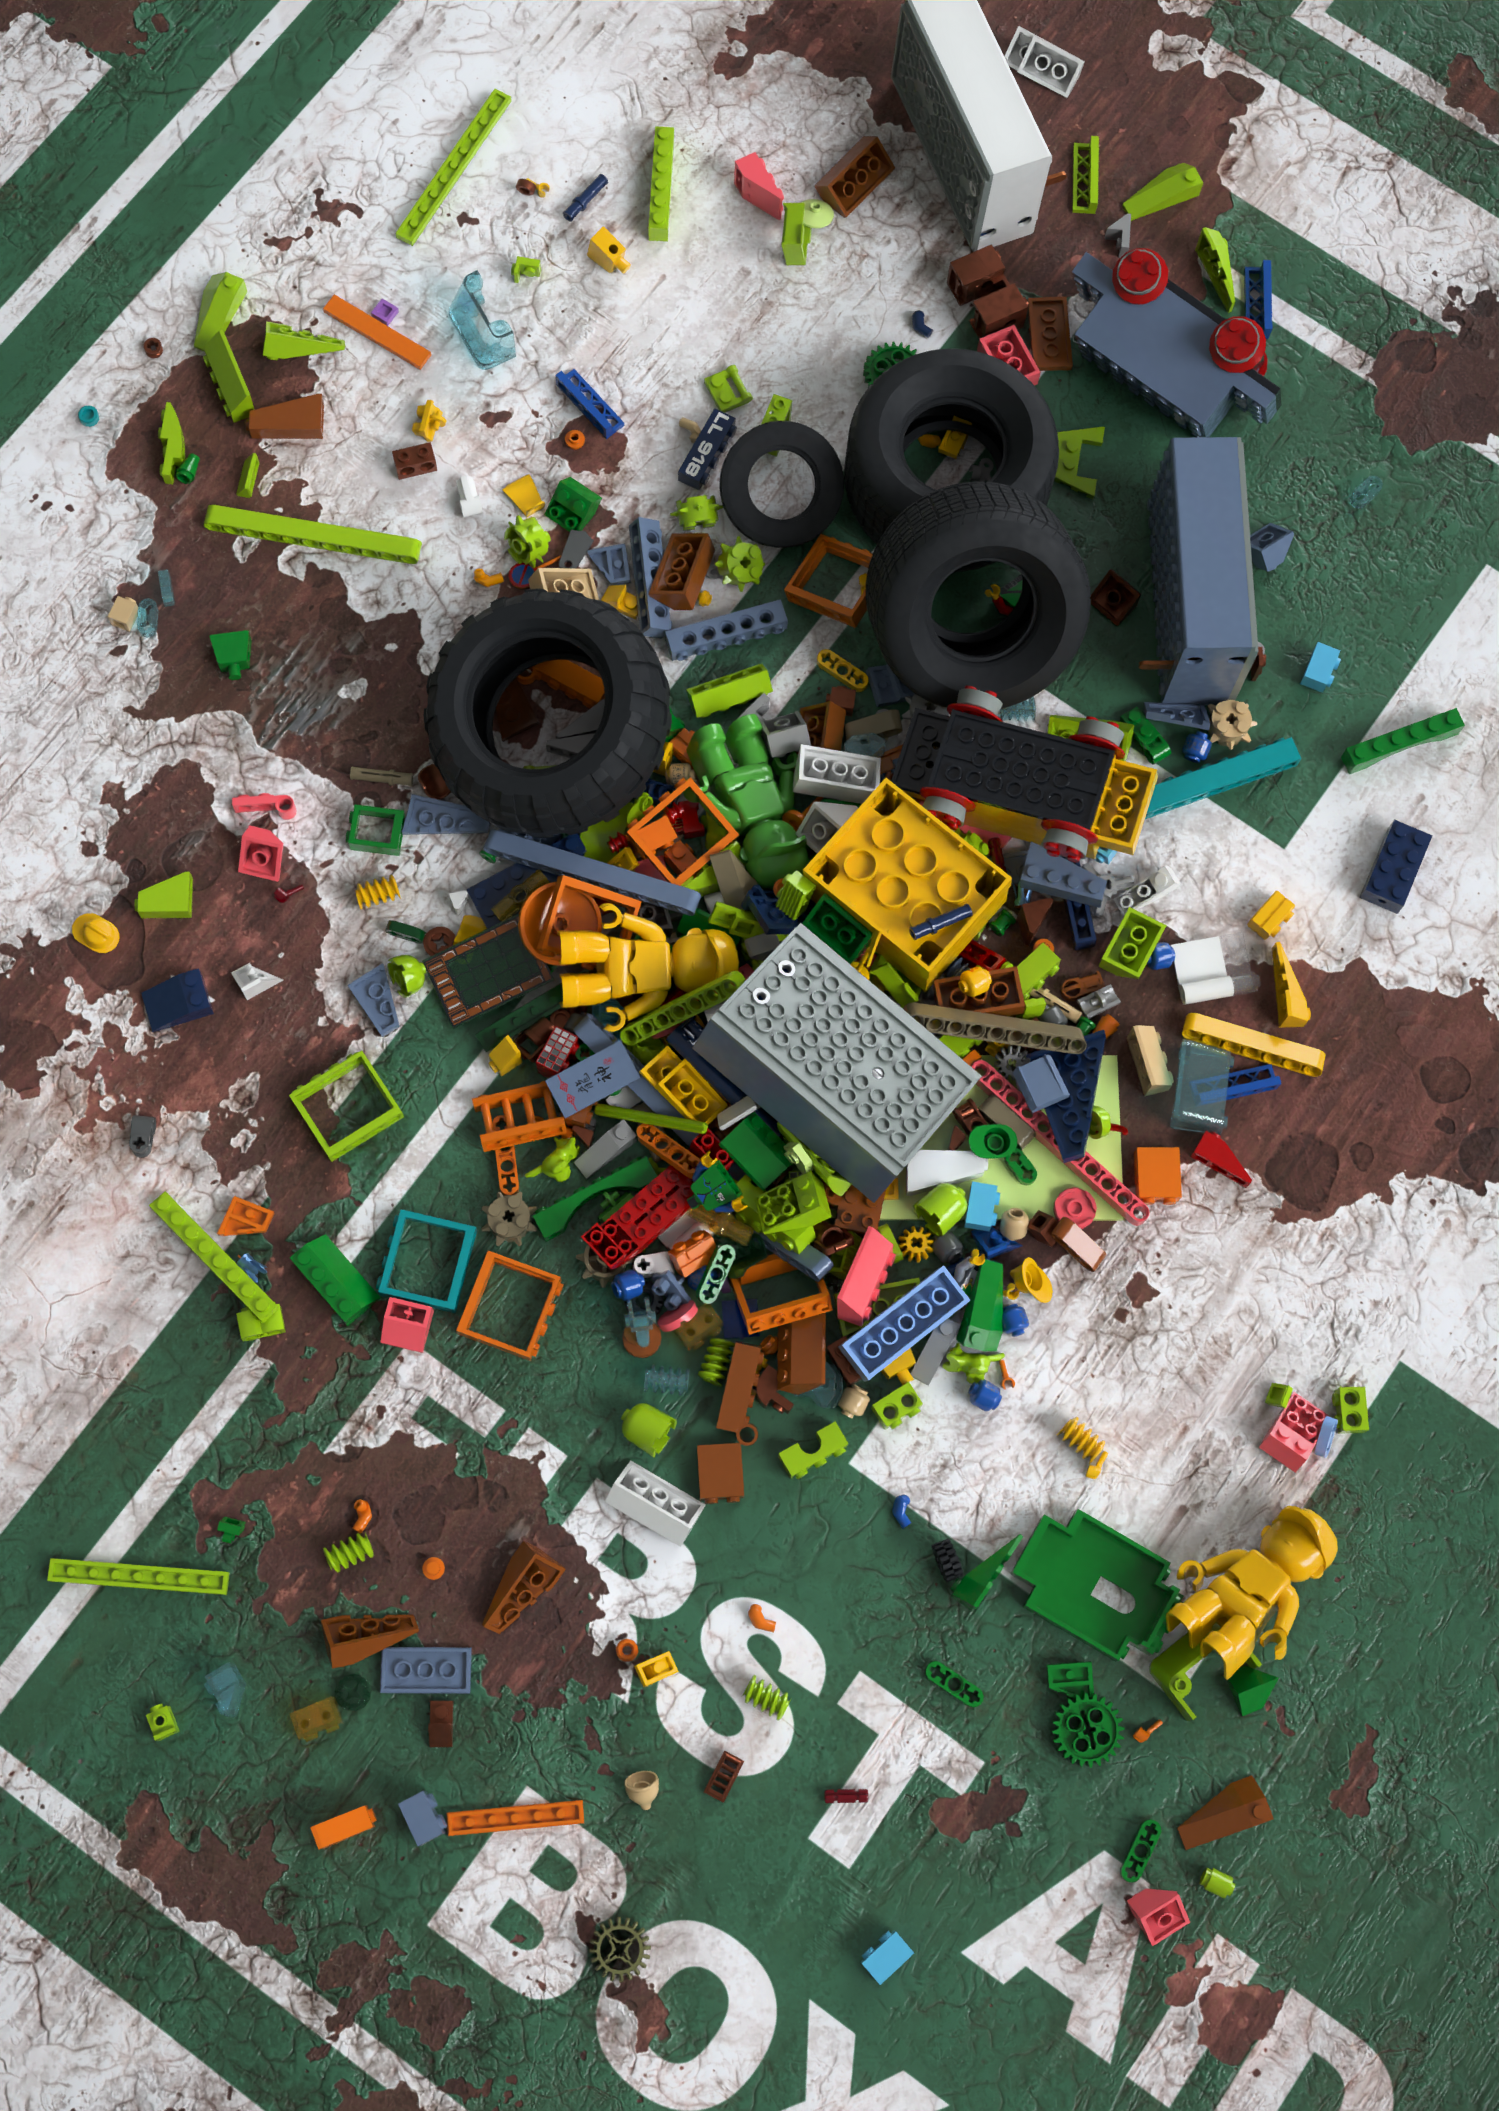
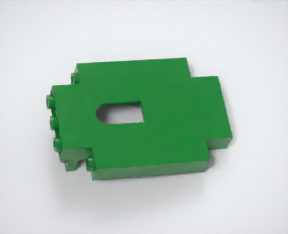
M1079 1509L1074 1512L1066 1527L1044 1514L1010 1573L1012 1576L1033 1587L1023 1608L1115 1662L1119 1661L1120 1658L1124 1659L1130 1649L1127 1646L1128 1644L1149 1656L1153 1655L1154 1652L1158 1653L1164 1643L1161 1641L1164 1633H1169L1166 1626V1614L1175 1604L1183 1603L1182 1599L1184 1595L1179 1593V1588L1173 1585L1168 1587L1161 1583L1162 1580H1167L1171 1572L1169 1569L1171 1562ZM1100 1577L1115 1584L1134 1597L1135 1607L1130 1613H1120L1091 1596Z

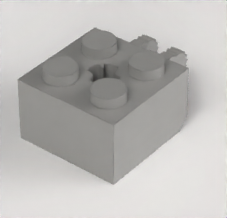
M799 711L761 721L763 727L762 738L771 757H783L789 752H799L801 744L811 746L807 725Z

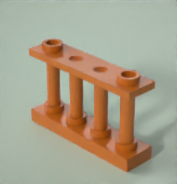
M545 1081L495 1094H484L472 1099L475 1112L481 1111L486 1133L480 1135L484 1152L567 1134L564 1116L557 1117L552 1093ZM544 1097L549 1119L537 1122L531 1100ZM523 1102L528 1123L516 1127L510 1104ZM502 1106L507 1128L494 1131L490 1109Z

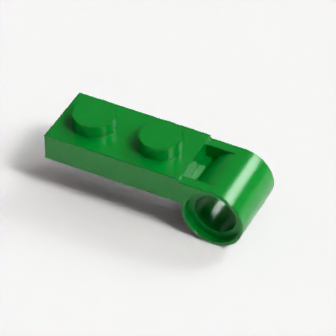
M1138 707L1120 716L1121 722L1134 725L1133 737L1143 747L1144 754L1152 765L1171 755L1168 743Z

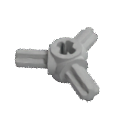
M1089 863L1081 867L1107 881V888L1101 908L1092 906L1091 914L1094 916L1103 915L1107 901L1111 900V896L1116 895L1117 891L1129 889L1135 885L1132 876L1114 879L1113 876L1100 875Z

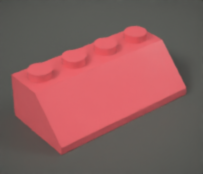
M868 1226L837 1297L838 1319L861 1327L864 1321L869 1320L871 1316V1305L873 1301L877 1302L880 1295V1284L885 1283L888 1276L886 1270L888 1266L893 1265L896 1256L893 1253V1244L871 1226Z

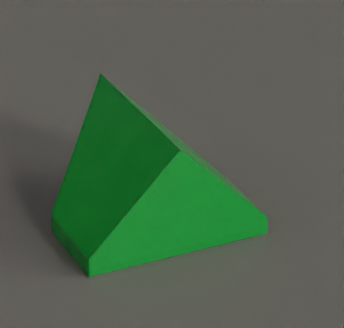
M1242 1666L1227 1680L1241 1716L1264 1707L1279 1679L1278 1677L1248 1666Z

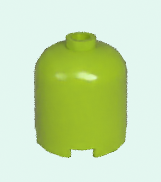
M941 1183L913 1205V1210L918 1219L922 1216L926 1221L925 1228L937 1237L943 1236L966 1214L968 1209L965 1198L966 1193L959 1186L955 1187L949 1183Z
M639 1403L633 1406L631 1410L627 1408L621 1417V1420H623L622 1433L624 1437L653 1458L656 1453L660 1454L670 1439L667 1436L670 1428L675 1429L677 1424L675 1418L647 1403Z

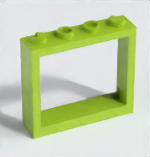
M362 1050L353 1055L349 1054L346 1057L347 1060L342 1063L338 1062L328 1068L329 1071L322 1075H315L308 1084L297 1086V1089L289 1095L331 1162L404 1118L401 1109ZM363 1065L391 1109L329 1147L301 1102L358 1066Z

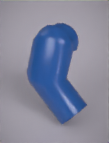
M905 1494L896 1497L892 1509V1514L902 1529L911 1524V1521L905 1514L907 1505L910 1504V1498Z

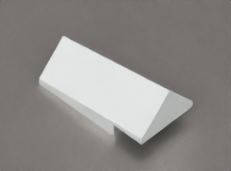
M1018 26L1004 56L1008 66L1016 69L1018 73L1068 98L1076 84L1085 62Z

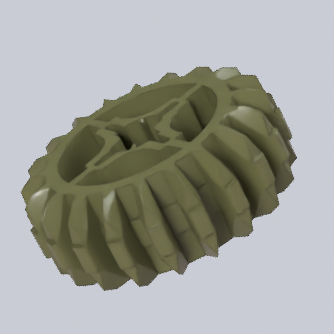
M617 1917V1924L613 1925L611 1918L608 1919L610 1926L608 1928L601 1923L600 1928L603 1932L594 1931V1935L599 1937L598 1941L595 1939L590 1940V1943L596 1945V1948L589 1949V1953H596L597 1955L591 1958V1962L599 1961L600 1964L595 1967L596 1971L602 1967L605 1969L602 1977H605L608 1972L612 1973L610 1981H614L615 1974L619 1975V1982H623V1974H627L628 1979L632 1980L631 1971L634 1970L636 1975H640L637 1966L640 1965L642 1968L647 1966L641 1961L642 1958L650 1959V1955L644 1954V1950H650L651 1945H644L643 1943L649 1940V1936L642 1938L640 1935L644 1933L645 1929L635 1930L638 1926L637 1921L633 1923L632 1927L629 1926L630 1918L628 1917L625 1920V1924H621V1917ZM623 1929L631 1932L632 1935L625 1940H619L611 1931ZM606 1936L611 1943L612 1950L603 1959L601 1944ZM613 1940L616 1943H620V1945L630 1941L624 1949L626 1957L624 1955L620 1956V1954L619 1956L615 1954L613 1957H610L616 1950ZM637 1940L639 1943V1955L634 1962L628 1953V1948ZM620 1958L629 1967L615 1969L608 1964L614 1959Z

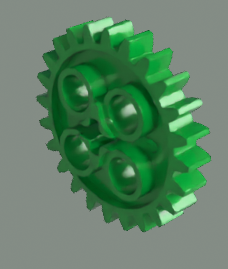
M894 341L890 347L887 343L884 344V348L878 345L877 352L871 350V356H867L866 362H864V383H869V388L883 372L900 362L894 359L902 361L910 356H914L917 349L910 351V345L903 348V342L896 346Z
M1084 1692L1082 1699L1078 1694H1075V1701L1066 1698L1068 1705H1059L1063 1711L1061 1713L1054 1712L1059 1719L1051 1721L1057 1725V1728L1051 1730L1052 1733L1057 1734L1053 1742L1060 1743L1056 1748L1058 1751L1065 1750L1063 1753L1065 1759L1071 1755L1070 1762L1072 1764L1078 1759L1080 1767H1083L1085 1761L1090 1768H1092L1093 1761L1098 1766H1101L1102 1758L1109 1762V1753L1116 1756L1113 1750L1114 1747L1121 1748L1120 1744L1117 1743V1739H1124L1119 1734V1731L1125 1730V1728L1119 1726L1118 1723L1123 1718L1115 1717L1119 1710L1117 1708L1111 1710L1113 1705L1111 1701L1104 1704L1105 1697L1101 1696L1097 1701V1694L1095 1693L1089 1698L1088 1694ZM1095 1709L1099 1710V1719L1096 1721H1091V1711ZM1081 1710L1084 1711L1087 1725L1092 1727L1089 1733L1095 1744V1749L1091 1748L1088 1734L1083 1732L1086 1726L1080 1714ZM1076 1716L1079 1719L1077 1727L1070 1728L1068 1724L1069 1719ZM1105 1731L1107 1739L1103 1743H1098V1733ZM1085 1739L1086 1745L1084 1749L1077 1750L1075 1745L1077 1740Z

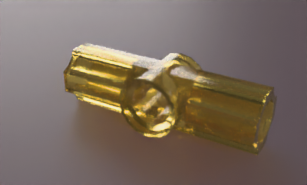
M538 869L520 885L514 886L506 897L491 908L492 912L504 923L521 909L526 898L535 889L550 883V881ZM525 892L526 896L523 900H516L518 893Z
M700 1205L696 1209L691 1208L689 1213L690 1218L704 1224L713 1233L721 1237L727 1236L744 1246L749 1243L754 1232V1228L736 1220L729 1212L716 1213L713 1209L706 1211L703 1205Z

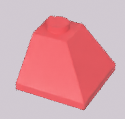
M249 826L242 835L238 872L278 882L284 843L270 830Z
M1144 1889L1127 1900L1133 1916L1152 1947L1190 1923L1177 1891Z

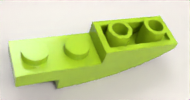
M166 402L165 410L163 409L161 413L163 424L158 430V438L161 439L163 444L164 464L160 465V476L163 477L165 484L173 485L176 467H179L185 461V442L176 412L171 403Z
M716 901L709 917V923L727 928L730 934L740 937L751 938L764 934L753 913ZM789 934L777 935L779 942L783 941Z

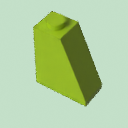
M183 872L139 891L138 899H135L134 903L135 911L139 913L141 918H192L193 877L191 873Z

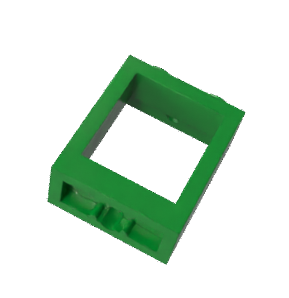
M355 804L354 811H350L349 815L351 829L346 832V843L349 844L350 850L400 856L403 838L402 830L406 818L404 811ZM360 815L394 819L390 843L356 839Z

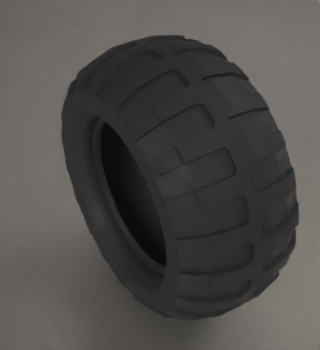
M544 589L525 590L523 595L512 598L503 596L490 602L491 607L483 610L477 616L472 614L461 623L463 628L454 636L451 642L446 641L439 652L440 660L437 663L436 669L433 674H429L426 685L428 704L427 708H424L423 717L425 731L429 736V752L435 767L438 768L449 790L467 808L482 819L508 832L525 833L531 837L546 838L561 833H567L568 835L588 831L587 828L601 821L609 822L620 815L619 810L626 806L633 798L637 800L646 789L645 783L650 778L653 770L659 769L664 757L663 746L666 736H669L672 715L669 709L670 687L659 657L639 628L619 613L616 608L604 601L587 598L579 592L560 589V592L556 593L547 592ZM552 660H573L596 669L600 673L604 685L605 706L603 716L593 738L578 754L566 762L544 769L519 768L509 765L500 759L493 738L494 713L503 692L518 675L532 666Z

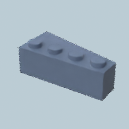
M1031 841L1020 879L1021 888L1101 908L1107 885L1106 880L1060 856L1053 857L1048 855L1045 848Z

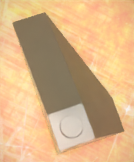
M730 849L710 855L724 903L743 910L741 903L753 885L758 884L754 877L750 876L745 870L744 865Z

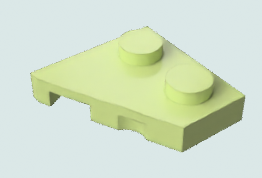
M789 1142L783 1147L786 1150L784 1153L785 1157L791 1164L795 1163L802 1174L813 1171L812 1160L800 1143Z

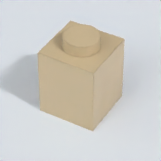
M117 596L107 617L111 625L130 632L140 610L136 601L132 598Z

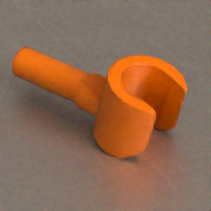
M1000 1360L999 1364L1003 1377L1000 1385L1006 1390L1004 1383L1006 1380H1009L1011 1387L1014 1388L1015 1382L1012 1378H1009L1004 1360Z
M1159 1719L1146 1731L1139 1727L1133 1737L1142 1743L1163 1722Z

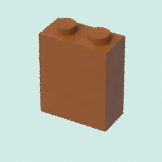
M741 1443L697 1445L700 1501H705V1504H716L721 1499H727V1503L740 1502V1498H744Z

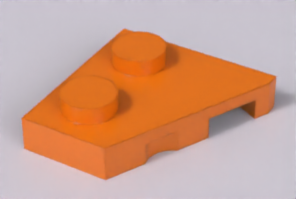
M234 1196L217 1234L219 1236L266 1233L274 1216V1211Z

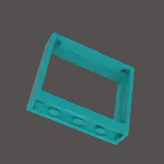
M401 1209L399 1215H395L393 1227H395L394 1235H390L387 1248H390L388 1256H384L382 1262L384 1272L383 1276H379L376 1289H379L378 1293L383 1297L397 1298L430 1306L434 1309L456 1313L477 1234L476 1227ZM406 1219L465 1233L447 1301L388 1288Z

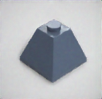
M1269 523L1251 534V555L1254 565L1268 572L1284 562L1294 537L1293 531Z

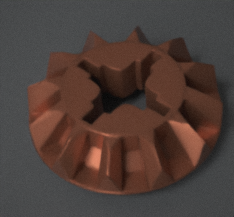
M446 927L432 928L424 937V949L428 955L435 957L453 948L456 936ZM443 937L444 944L446 945L437 949V944L434 942H439Z

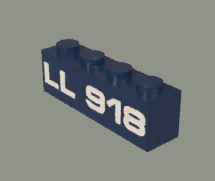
M714 408L678 471V481L697 490H700L702 485L707 484L711 469H715L719 462L718 457L720 453L726 451L728 439L730 437L733 438L736 433V418Z

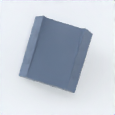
M1045 1054L1039 1059L1021 1067L1018 1066L1013 1071L1016 1086L1022 1092L1031 1113L1070 1096L1051 1055Z

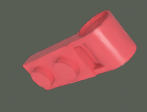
M262 793L258 796L239 795L237 798H232V806L235 813L277 810L282 819L289 820L297 812L293 799L288 795L274 796ZM284 805H291L288 810L281 809Z

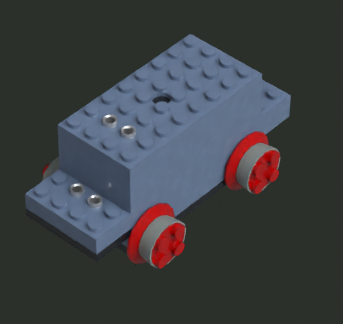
M1136 248L1126 252L1117 261L1113 270L1086 252L1073 269L1072 274L1077 291L1079 292L1078 295L1085 301L1090 299L1095 303V307L1075 333L1076 343L1079 345L1078 347L1082 353L1081 356L1088 362L1093 360L1098 365L1097 368L1102 372H1110L1113 375L1112 378L1122 385L1123 382L1127 384L1128 389L1137 396L1141 394L1145 398L1144 401L1150 406H1158L1161 409L1160 412L1167 418L1172 416L1178 426L1183 429L1189 428L1195 438L1210 437L1235 402L1238 409L1244 413L1246 411L1250 412L1253 415L1252 418L1260 424L1262 422L1268 424L1281 406V388L1264 377L1267 371L1268 358L1265 353L1266 337L1263 329L1256 321L1247 317L1223 318L1168 279V268L1165 260L1157 252L1148 248Z

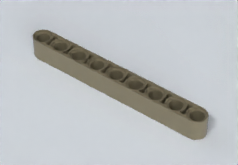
M915 1002L908 1003L903 1008L910 1016H914L913 1018L930 1033L1070 1054H1080L1085 1051L1087 1046L1082 1030L1074 1026Z

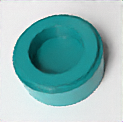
M84 406L78 412L79 420L84 426L91 427L99 421L98 411L93 406Z

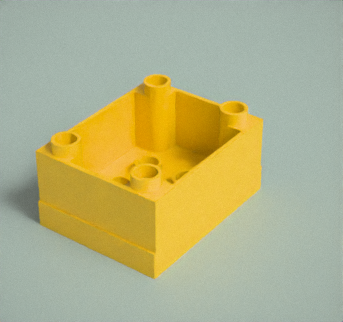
M887 778L880 783L803 869V875L816 885L811 900L817 904L822 895L826 893L870 932L882 931L875 952L882 955L886 961L925 992L1007 901L1008 889L1012 883L1011 876ZM966 903L971 907L973 913L971 917L939 929L936 934L932 935L930 933L917 940L912 939L909 932L910 927L925 922L929 917L935 918Z

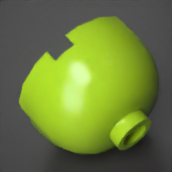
M398 955L388 960L390 961L387 964L388 973L392 983L396 982L401 989L397 990L399 995L406 998L417 993L422 988L425 981L424 974H426V968L422 962H419L411 955Z

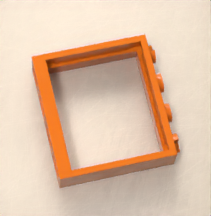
M820 534L785 587L784 592L789 602L856 628L867 611L866 589L853 609L805 591L803 587L827 552L867 568L869 567L872 554L868 550L858 549L848 542L843 543L834 537L830 538Z
M683 777L674 785L677 788L674 792L670 794L667 791L659 798L661 803L656 807L653 805L648 807L643 812L645 816L640 821L634 819L627 825L629 830L626 832L666 881L679 886L710 861V855L719 853L739 836L738 832L691 777L688 780ZM690 787L728 833L680 875L674 878L636 832L684 790Z
M565 875L558 876L537 949L542 950V954L554 958V955L561 957V949L547 943L564 887L628 908L627 913L635 916L638 915L642 901ZM622 927L619 938L631 939L632 931ZM582 963L581 967L593 970L596 968V963Z
M488 1251L457 1327V1334L531 1361L532 1356L536 1357L539 1351L540 1344L537 1343L540 1336L544 1337L548 1324L545 1322L547 1317L552 1316L556 1304L553 1303L556 1295L560 1296L564 1284H561V1277ZM495 1264L552 1284L526 1351L469 1330Z
M772 1254L733 1265L728 1272L730 1285L749 1335L832 1311L831 1298L824 1279L822 1278L819 1282L816 1281L820 1291L819 1294L750 1313L741 1285L797 1270V1268L777 1255Z

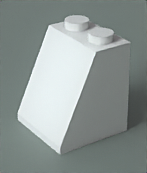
M813 802L796 835L798 837L805 835L807 838L806 844L818 853L858 807L854 805Z

